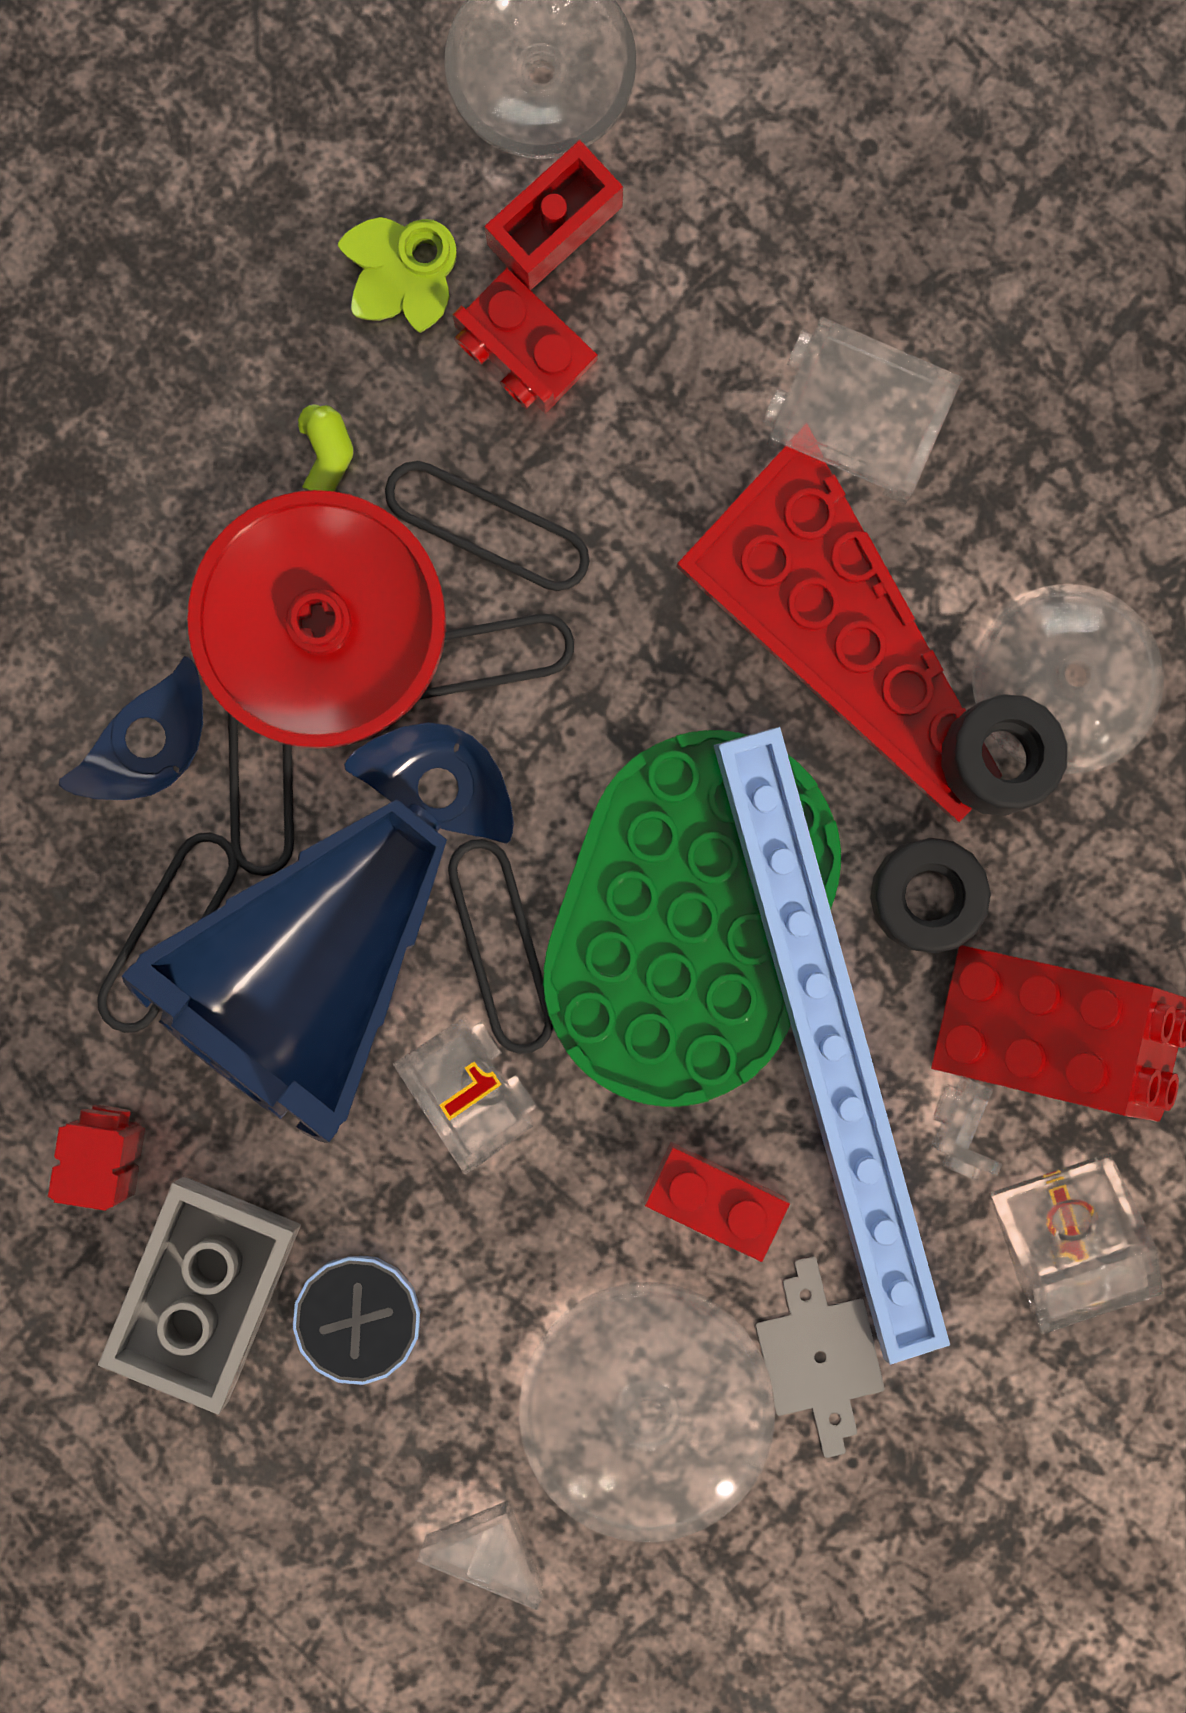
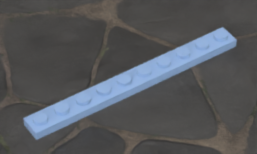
M771 728L714 745L715 753L883 1359L891 1365L950 1346L781 728Z

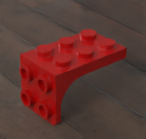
M961 945L958 948L931 1069L1123 1116L1160 1121L1164 1110L1170 1111L1177 1097L1179 1077L1178 1074L1173 1073L1178 1048L1186 1046V997L1151 986Z

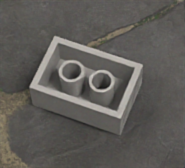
M185 1176L173 1182L98 1366L219 1415L231 1398L301 1224Z

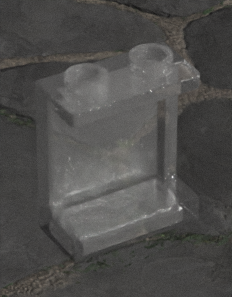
M821 316L814 334L805 330L801 331L787 365L798 371L789 392L776 388L762 421L763 424L773 428L767 444L779 449L780 444L786 445L885 488L882 495L906 504L915 490L963 377Z

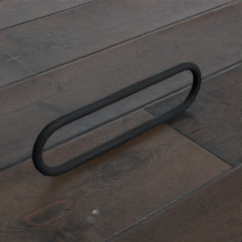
M405 462L395 468L388 477L385 487L386 502L396 516L409 524L546 589L554 591L568 590L579 584L587 573L590 562L588 549L579 536L566 528L426 462ZM420 470L427 472L567 539L575 545L579 552V568L566 581L556 582L548 580L406 512L395 499L394 490L396 482L408 471Z
M535 614L447 630L445 640H451L532 624L548 623L557 627L562 633L565 640V650L562 657L553 665L428 688L420 699L546 677L560 672L569 664L574 653V637L572 632L562 619L551 614Z
M228 713L231 846L238 865L245 871L260 876L274 874L286 866L292 856L294 846L292 746L282 744L283 853L271 865L263 867L253 865L243 856L240 847L238 720Z
M211 832L198 833L188 838L178 849L101 985L97 997L98 1011L103 1021L112 1029L123 1033L138 1032L148 1027L158 1015L160 1009L152 1004L143 1019L135 1023L117 1021L111 1016L107 1008L109 990L186 854L194 845L200 842L218 844L224 849L228 857L229 867L202 918L218 909L238 869V863L231 843L223 836Z
M485 839L470 840L460 845L452 854L448 865V874L491 1029L498 1043L506 1050L518 1054L532 1053L546 1044L551 1037L554 1027L548 1014L543 986L544 980L511 864L505 851L496 843ZM482 848L491 851L497 856L502 867L544 1015L545 1026L542 1034L537 1040L529 1044L520 1045L511 1042L504 1035L500 1026L458 878L457 867L459 861L465 853L472 849Z

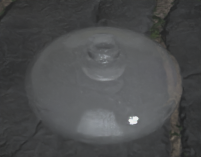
M466 0L457 12L446 40V80L451 98L460 116L484 141L499 150L520 157L533 159L561 157L579 140L586 147L596 142L613 127L622 115L631 97L635 83V41L629 22L615 0ZM545 67L553 73V77L546 84H537L531 80V72L536 68Z
M1065 584L1044 587L1032 591L1011 603L995 618L985 632L979 644L973 666V693L976 704L1002 694L1026 696L1046 706L1059 721L1068 744L1067 768L1064 774L1091 772L1106 767L1127 755L1140 743L1151 728L1158 714L1163 696L1164 671L1162 658L1157 642L1146 623L1129 605L1105 591L1083 585ZM1077 664L1085 670L1086 681L1082 687H1074L1067 682L1065 671L1068 665ZM997 731L990 734L1009 755L1026 764L1023 746L1013 734L1005 731Z

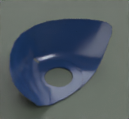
M184 656L172 674L126 705L103 730L97 742L80 765L60 778L58 785L74 795L102 800H130L152 796L171 786L188 769L199 747L203 727L202 689L198 671L191 658ZM137 719H154L161 724L165 731L164 747L153 757H137L127 747L125 739L127 729ZM173 766L178 767L179 772L174 771Z
M429 722L403 726L378 736L359 747L348 757L344 764L345 770L370 785L390 802L397 799L407 808L413 803L425 809L439 822L441 829L483 837L504 844L511 841L514 820L511 800L502 773L489 751L473 736L450 725ZM459 743L458 751L454 752L455 744ZM442 768L451 772L456 778L458 793L450 805L437 809L429 807L422 801L418 792V784L424 773L430 769Z

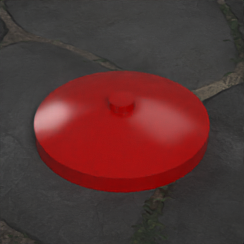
M323 490L298 491L268 499L250 508L232 521L213 541L205 553L192 583L187 615L188 636L197 669L204 683L220 705L236 720L252 731L282 744L314 749L336 748L351 745L381 733L401 719L418 702L429 686L442 656L446 633V608L437 572L427 552L413 533L396 517L383 508L350 494Z

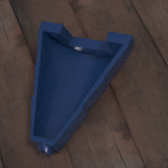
M396 799L301 851L297 862L228 898L223 907L139 955L136 963L132 964L122 975V980L140 1004L147 1008L153 1003L163 1012L159 1023L219 1075L279 1119L288 1111L300 1121L296 1126L300 1132L320 1142L328 1143L338 1132L339 1126L348 1118L377 1029L384 1023L405 951L415 945L447 839L438 833L441 825L422 807L412 803L407 808Z

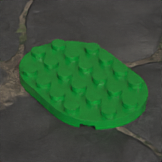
M703 730L676 735L639 753L616 774L606 787L595 808L550 936L544 963L543 986L545 1002L554 1030L568 1055L586 1075L609 1091L632 1101L654 1106L680 1107L708 1102L748 1082L767 1065L778 1051L791 1025L714 749L716 744L747 736L743 733L724 730ZM788 755L831 910L841 870V846L837 824L816 781L799 762Z

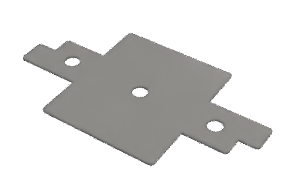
M813 1256L796 1260L795 1267L798 1276L783 1281L791 1315L758 1322L756 1329L776 1414L782 1416L813 1408L824 1457L830 1458L845 1454L843 1438L857 1434L850 1399L883 1392L885 1388L864 1300L860 1298L828 1306L817 1259ZM803 1289H808L811 1292V1298L808 1301H803L800 1298V1292ZM818 1351L826 1354V1360L822 1363H818L814 1359V1355ZM833 1413H837L841 1417V1421L837 1425H832L829 1422V1417Z

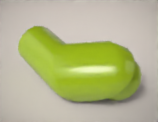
M308 405L299 415L298 428L300 433L306 434L317 458L302 488L305 491H336L353 458V445L342 416L334 408L328 405Z

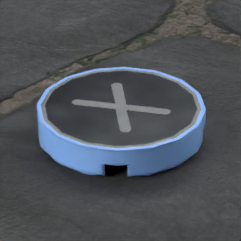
M348 1256L327 1262L308 1278L295 1302L293 1331L300 1353L317 1372L338 1383L364 1385L388 1377L406 1362L419 1337L421 1312L414 1287L398 1268L377 1257Z

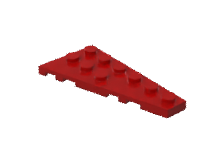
M805 424L683 556L676 567L955 823H960L972 808L963 804L948 787L941 766L942 743L951 724L966 709L962 708L943 673L944 669L934 651L928 647L914 621L915 618L871 538L860 525L845 498L846 494L835 474L831 473L816 446L817 442L807 424ZM983 743L982 757L985 766L994 777L1000 779L1003 775L987 746Z

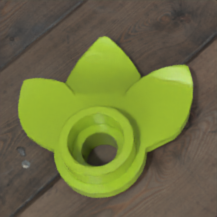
M378 217L353 227L339 240L338 248L354 263L364 268L359 275L352 296L351 310L356 318L381 321L392 318L403 311L410 325L417 332L421 333L434 325L443 316L450 299L446 276L453 269L457 257L455 240L444 225L434 220L421 219L413 221L404 227L390 219ZM425 243L433 245L437 249V255L434 260L429 263H420L414 258V252L419 245Z

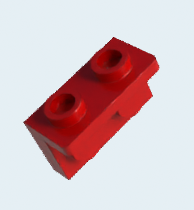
M508 268L467 309L461 305L452 314L455 328L459 331L454 337L456 343L479 365H482L489 359L505 375L500 381L501 386L525 409L532 403H535L546 414L598 360V354Z

